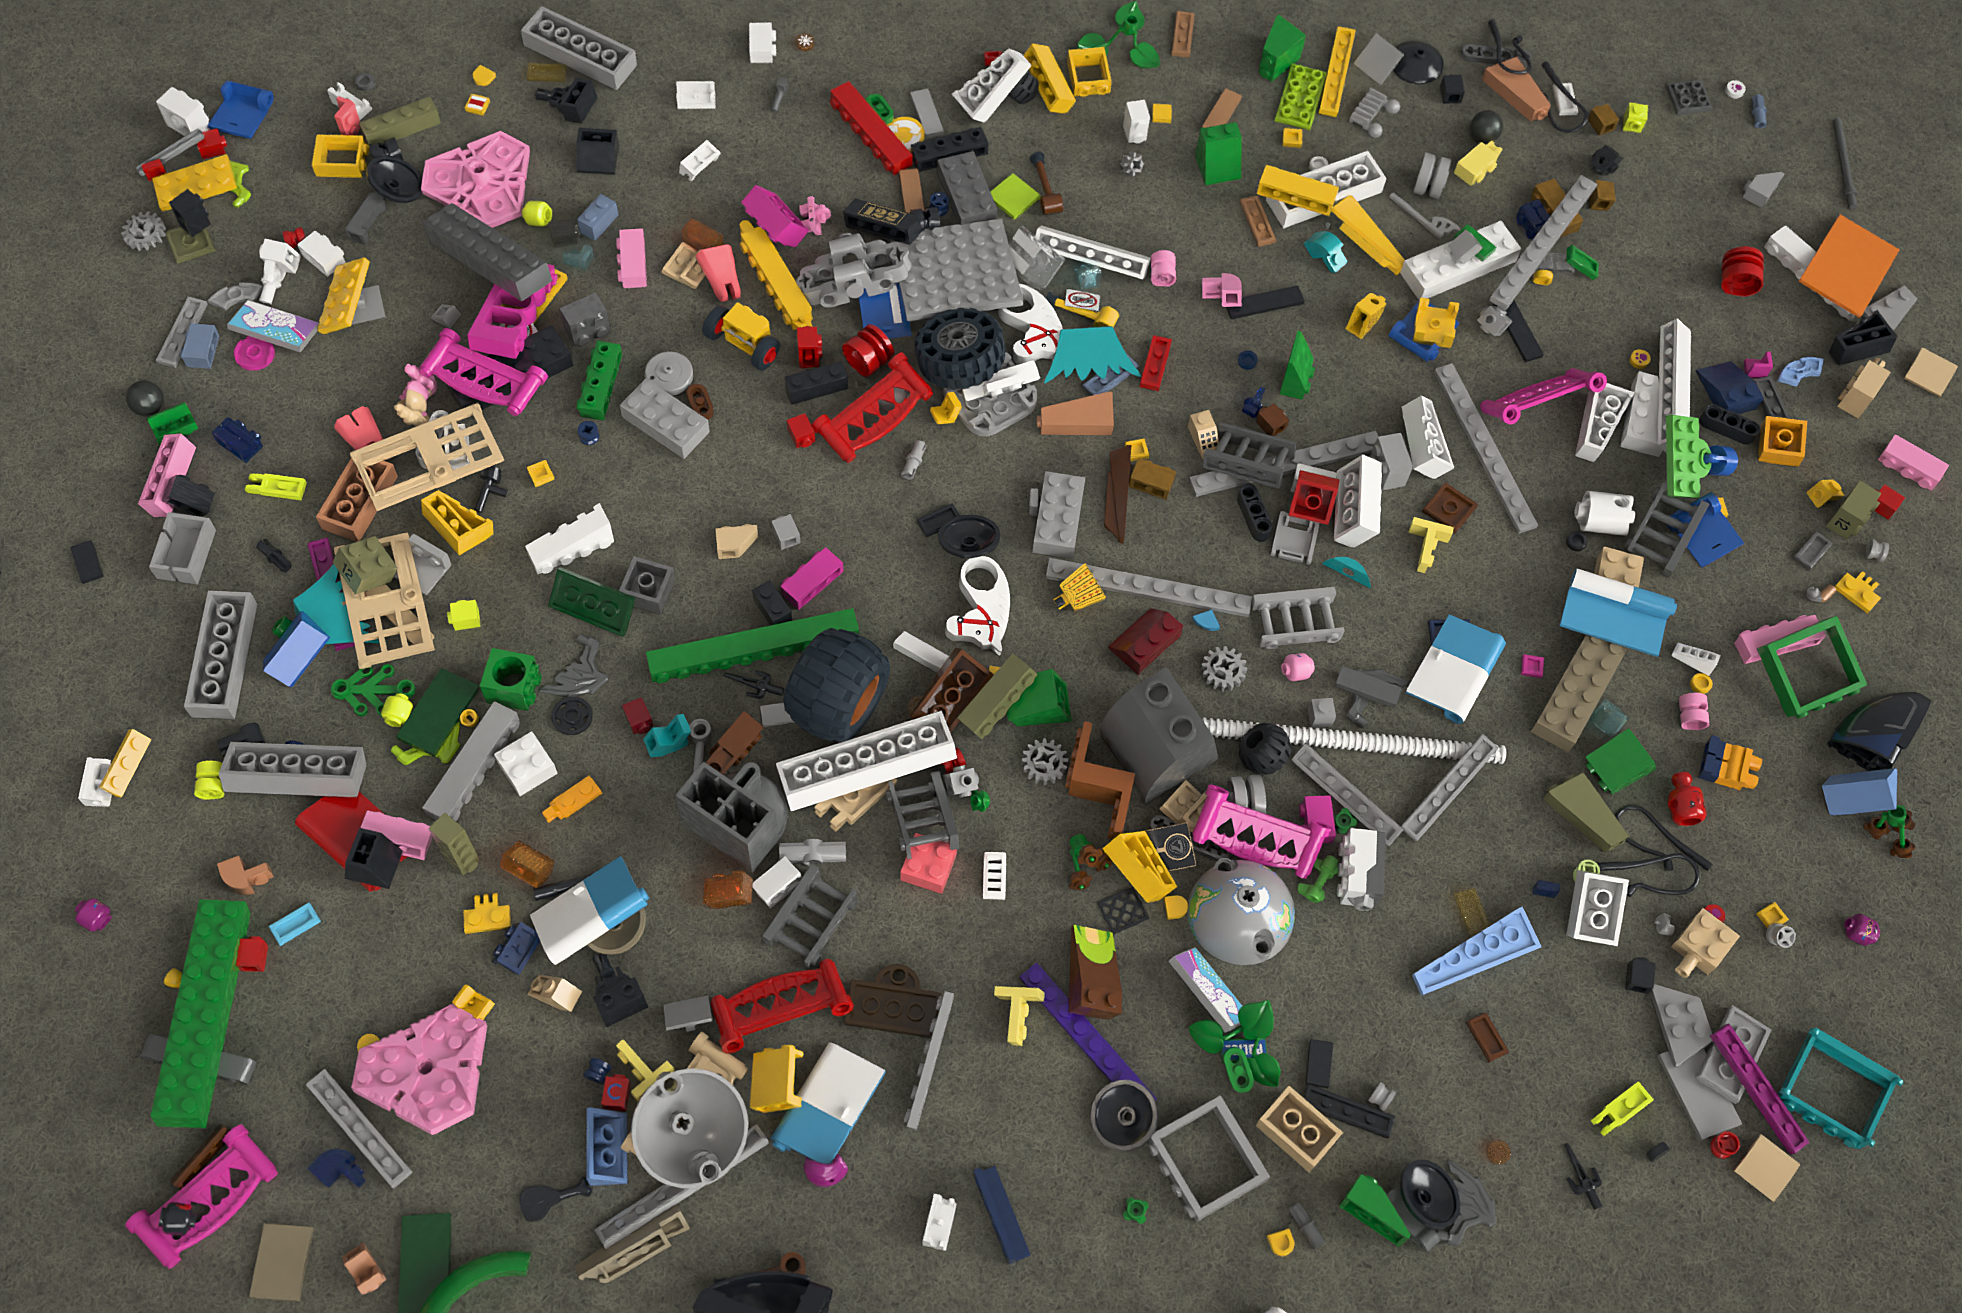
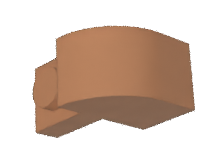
M240 856L217 864L223 881L233 892L240 895L254 894L252 885H263L270 878L274 877L267 863L247 870Z
M364 1242L342 1256L344 1265L355 1279L356 1286L362 1295L374 1291L381 1283L386 1281L385 1275Z

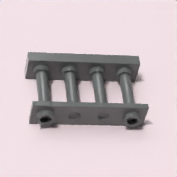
M1220 422L1218 439L1221 440L1216 450L1206 448L1203 457V468L1280 489L1283 479V469H1281L1285 458L1294 460L1296 442ZM1228 442L1239 445L1234 456L1223 453ZM1247 447L1258 450L1253 461L1242 458ZM1266 452L1278 455L1273 466L1261 463Z
M1664 482L1661 488L1657 487L1651 497L1655 499L1636 535L1633 539L1629 537L1624 548L1627 549L1626 553H1631L1633 550L1662 564L1661 567L1665 569L1661 575L1669 578L1709 503L1702 500L1699 506H1691L1675 497H1669L1664 492L1667 487V483ZM1659 499L1689 513V516L1692 517L1691 521L1683 523L1656 510L1655 507ZM1651 516L1680 530L1679 533L1683 535L1680 540H1673L1645 525ZM1642 533L1671 547L1670 550L1674 551L1672 556L1664 557L1636 543L1640 534Z
M939 771L931 773V782H928V785L895 791L893 781H888L889 790L885 791L888 804L892 803L901 838H899L900 850L905 851L907 859H912L910 847L943 840L949 843L950 850L959 849L958 832ZM928 793L935 796L930 801L901 807L898 799ZM930 809L939 810L937 816L904 822L902 815ZM938 824L939 826H944L942 832L914 838H908L907 835L909 830Z
M811 864L763 935V942L770 947L774 942H780L805 957L804 965L808 970L811 965H817L822 956L820 954L821 950L848 910L853 911L858 903V899H856L857 890L852 889L848 896L823 882L821 877H819V868ZM817 888L843 904L835 914L808 898L809 895L807 893L809 890ZM805 906L829 920L830 923L825 931L822 932L797 917V913H795L797 908ZM786 924H793L818 939L813 949L809 950L786 936L784 931H782Z

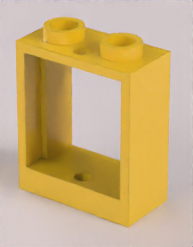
M1105 48L1068 50L1067 64L1074 96L1084 97L1093 94L1104 95L1110 93L1112 81ZM1100 65L1103 80L1078 82L1075 67Z
M317 135L312 161L316 177L362 178L363 171H366L367 168L365 156L369 155V146L365 143L363 136ZM328 150L358 151L356 164L326 163Z

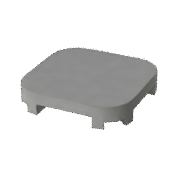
M1007 352L1005 353V360L1000 370L1015 366ZM1029 383L1021 385V388L1014 391L1007 389L997 396L992 397L990 394L970 401H965L961 388L957 390L943 388L944 398L947 392L955 393L962 406L958 417L973 434L979 436H991L1032 413L1037 403V389Z

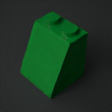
M1277 15L1263 48L1258 70L1264 79H1268L1271 82L1301 58L1306 34L1280 15Z
M1233 122L1200 128L1195 158L1205 186L1241 179L1242 136L1237 123Z
M1053 669L1037 672L1038 675L1035 677L1034 682L1021 693L1018 701L1013 703L1006 712L1008 720L1017 727L1072 722L1067 683Z
M1629 728L1586 756L1588 763L1585 766L1592 775L1596 773L1601 780L1598 783L1604 792L1609 790L1611 794L1618 792L1656 770L1655 762Z

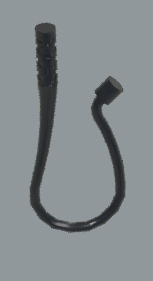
M1494 19L1489 20L1488 24L1497 47L1498 65L1503 70L1512 74L1523 75L1530 72L1532 68L1531 61L1518 45L1523 41L1521 35L1513 39V45L1526 60L1528 68L1524 71H1516L1506 67L1501 62L1500 33Z
M1545 61L1541 66L1551 81L1584 113L1583 122L1573 129H1565L1558 126L1552 117L1550 108L1547 113L1553 127L1558 131L1565 133L1576 132L1586 124L1588 112L1566 90L1548 61ZM1542 92V93L1544 94V96L1546 97V99L1548 100V102H1549V99H1548L1547 94H1545L1544 92Z
M1627 805L1619 809L1615 814L1616 819L1619 821L1620 815L1627 810L1635 809L1641 811L1681 852L1707 871L1712 866L1711 862H1708V860L1668 832L1643 807ZM1630 838L1625 840L1632 846L1652 855L1660 857L1666 855L1644 847ZM1668 859L1663 862L1665 871L1674 870L1672 860Z
M1681 853L1642 861L1597 863L1600 871H1612L1646 866L1671 858H1682L1689 862L1695 871L1694 883L1685 890H1665L1643 883L1628 885L1627 895L1629 897L1634 894L1637 887L1662 894L1684 895L1693 891L1700 879L1699 868L1695 861Z

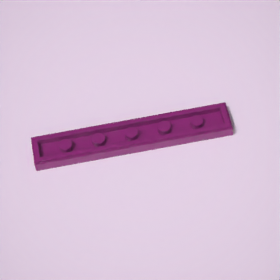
M328 537L307 543L317 581L334 564V557ZM338 574L335 583L340 581ZM354 642L334 643L336 651L355 646Z
M1728 1023L1711 1034V1039L1789 1155L1795 1154L1809 1143L1808 1139L1731 1025Z

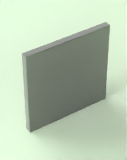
M1376 33L1354 64L1381 85L1404 54Z
M379 285L361 290L352 324L385 317Z
M708 995L663 1005L666 1030L686 1027V1032L695 1030V1024L712 1021Z

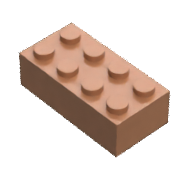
M351 458L316 518L321 529L358 542L366 532L377 510L361 474ZM386 461L365 467L375 492L393 486L398 477L393 464Z

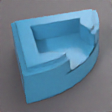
M1212 610L1192 617L1197 626L1209 631L1220 629Z

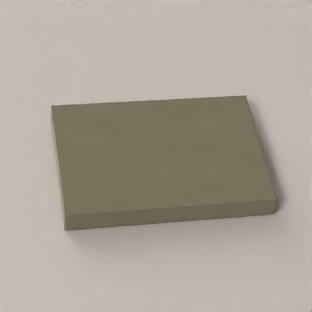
M264 1223L249 1298L300 1302L313 1227Z

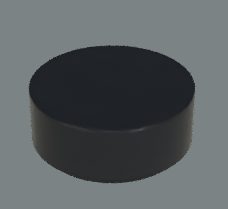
M1574 531L1569 534L1566 543L1571 550L1582 551L1587 546L1588 539L1584 533Z
M1661 1142L1649 1150L1646 1156L1651 1162H1654L1665 1155L1670 1148L1665 1142Z

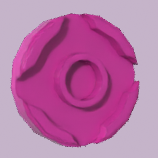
M250 336L237 343L234 348V358L243 369L249 371L263 369L275 357V348L272 343Z

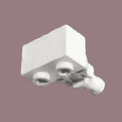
M264 239V243L259 250L260 258L265 262L264 276L261 278L264 287L259 301L272 305L275 290L281 287L280 283L284 279L286 272L296 273L301 255L287 243Z

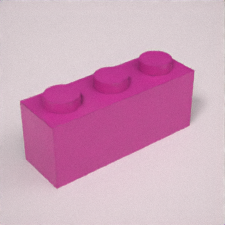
M826 547L821 552L817 551L807 564H802L793 576L784 579L781 584V595L795 608L800 610L843 572V562Z

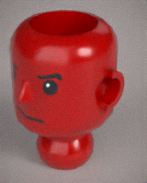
M1688 772L1673 774L1671 782L1675 789L1668 795V808L1673 822L1679 826H1692L1703 822L1707 811L1701 789L1697 786H1691L1692 776Z

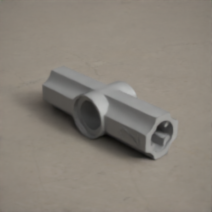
M807 839L803 843H780L779 858L781 860L783 857H786L791 863H803L806 866H809V864H817L819 866L823 862H846V842H822L819 839Z

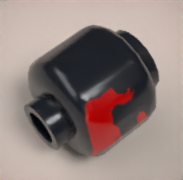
M170 1202L167 1207H162L158 1227H162V1231L165 1234L184 1236L188 1233L189 1228L195 1227L197 1214L193 1213L191 1204Z

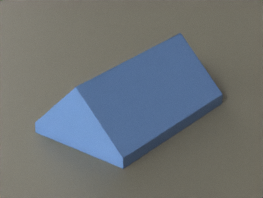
M1897 769L1831 775L1822 785L1829 814L1844 815L1895 810L1897 800Z
M587 1108V1181L590 1186L627 1183V1152L620 1148L627 1137V1113Z

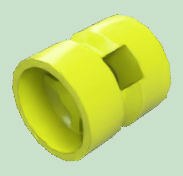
M202 761L197 763L195 777L198 780L195 781L194 789L196 797L201 799H221L224 797L219 777L222 762Z

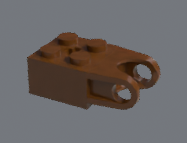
M743 711L709 751L711 757L706 761V764L723 775L732 765L737 767L762 737L760 732L764 727Z

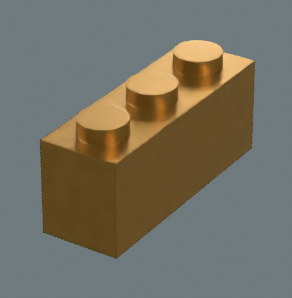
M1554 178L1535 185L1531 194V200L1541 210L1542 217L1548 220L1566 194ZM1579 213L1576 214L1560 238L1579 231L1584 221Z

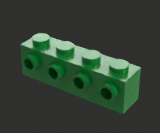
M597 341L595 348H592L591 364H588L586 368L587 378L586 381L582 382L581 386L582 396L578 398L576 404L581 417L605 420L622 358L620 344Z

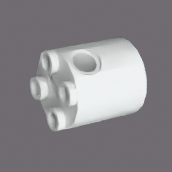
M1586 491L1582 502H1577L1575 506V518L1580 523V529L1588 532L1627 536L1629 523H1633L1635 519V511H1631L1633 496Z

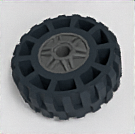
M975 308L949 309L944 313L936 314L931 320L924 323L923 328H920L914 344L922 375L932 384H936L941 388L946 387L950 390L969 389V387L979 386L982 382L990 380L1000 370L1006 353L1002 328L994 317L989 316L987 312L978 311Z

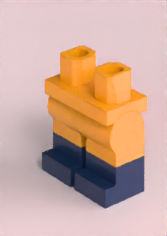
M1711 735L1705 744L1698 778L1737 790H1741L1742 787L1754 789L1757 786L1759 777L1748 772L1749 769L1758 772L1763 759L1752 755L1753 749L1731 745L1720 741V737Z

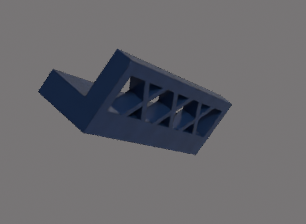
M993 1166L983 1171L981 1168L974 1170V1180L1008 1265L1029 1257L1031 1254L996 1167Z

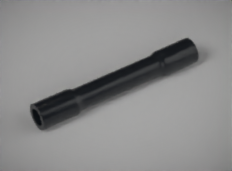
M592 874L535 887L533 890L536 901L564 893Z

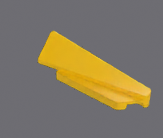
M1349 195L1332 208V212L1344 221L1339 228L1380 265L1383 267L1387 266L1396 275L1401 272L1405 259L1352 195Z

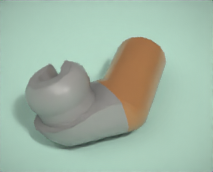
M1828 585L1825 589L1819 591L1818 588L1814 590V587H1810L1807 589L1806 596L1810 601L1824 603L1836 592V588L1833 585Z

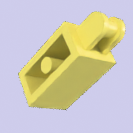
M1493 141L1487 145L1481 142L1457 163L1454 174L1470 186L1475 182L1480 183L1485 177V173H1491L1497 166L1496 160L1502 148L1496 147Z

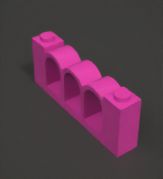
M547 264L553 281L523 301L518 300L494 284L467 335L470 350L517 358L519 352H522L524 348V340L528 334L527 326L532 324L537 318L536 307H539L546 301V292L550 293L551 288L557 283L554 265ZM507 304L522 307L523 309H512L503 307L501 305ZM492 322H496V323L511 325V326H515V327L505 328V327L495 326V325H491V324H492Z

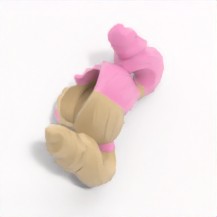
M407 364L404 370L412 381L407 382L405 390L399 396L401 401L397 402L394 408L397 411V415L403 418L404 423L417 427L430 420L426 413V401L428 397L435 394L437 381L434 376L426 378L419 372L420 368H417V366Z

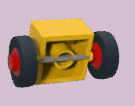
M737 302L729 310L722 305H718L712 309L704 321L702 333L710 340H716L725 332V340L751 355V364L758 370H766L773 363L779 352L780 342L773 336H770L769 321L764 316L754 313L748 306H743Z

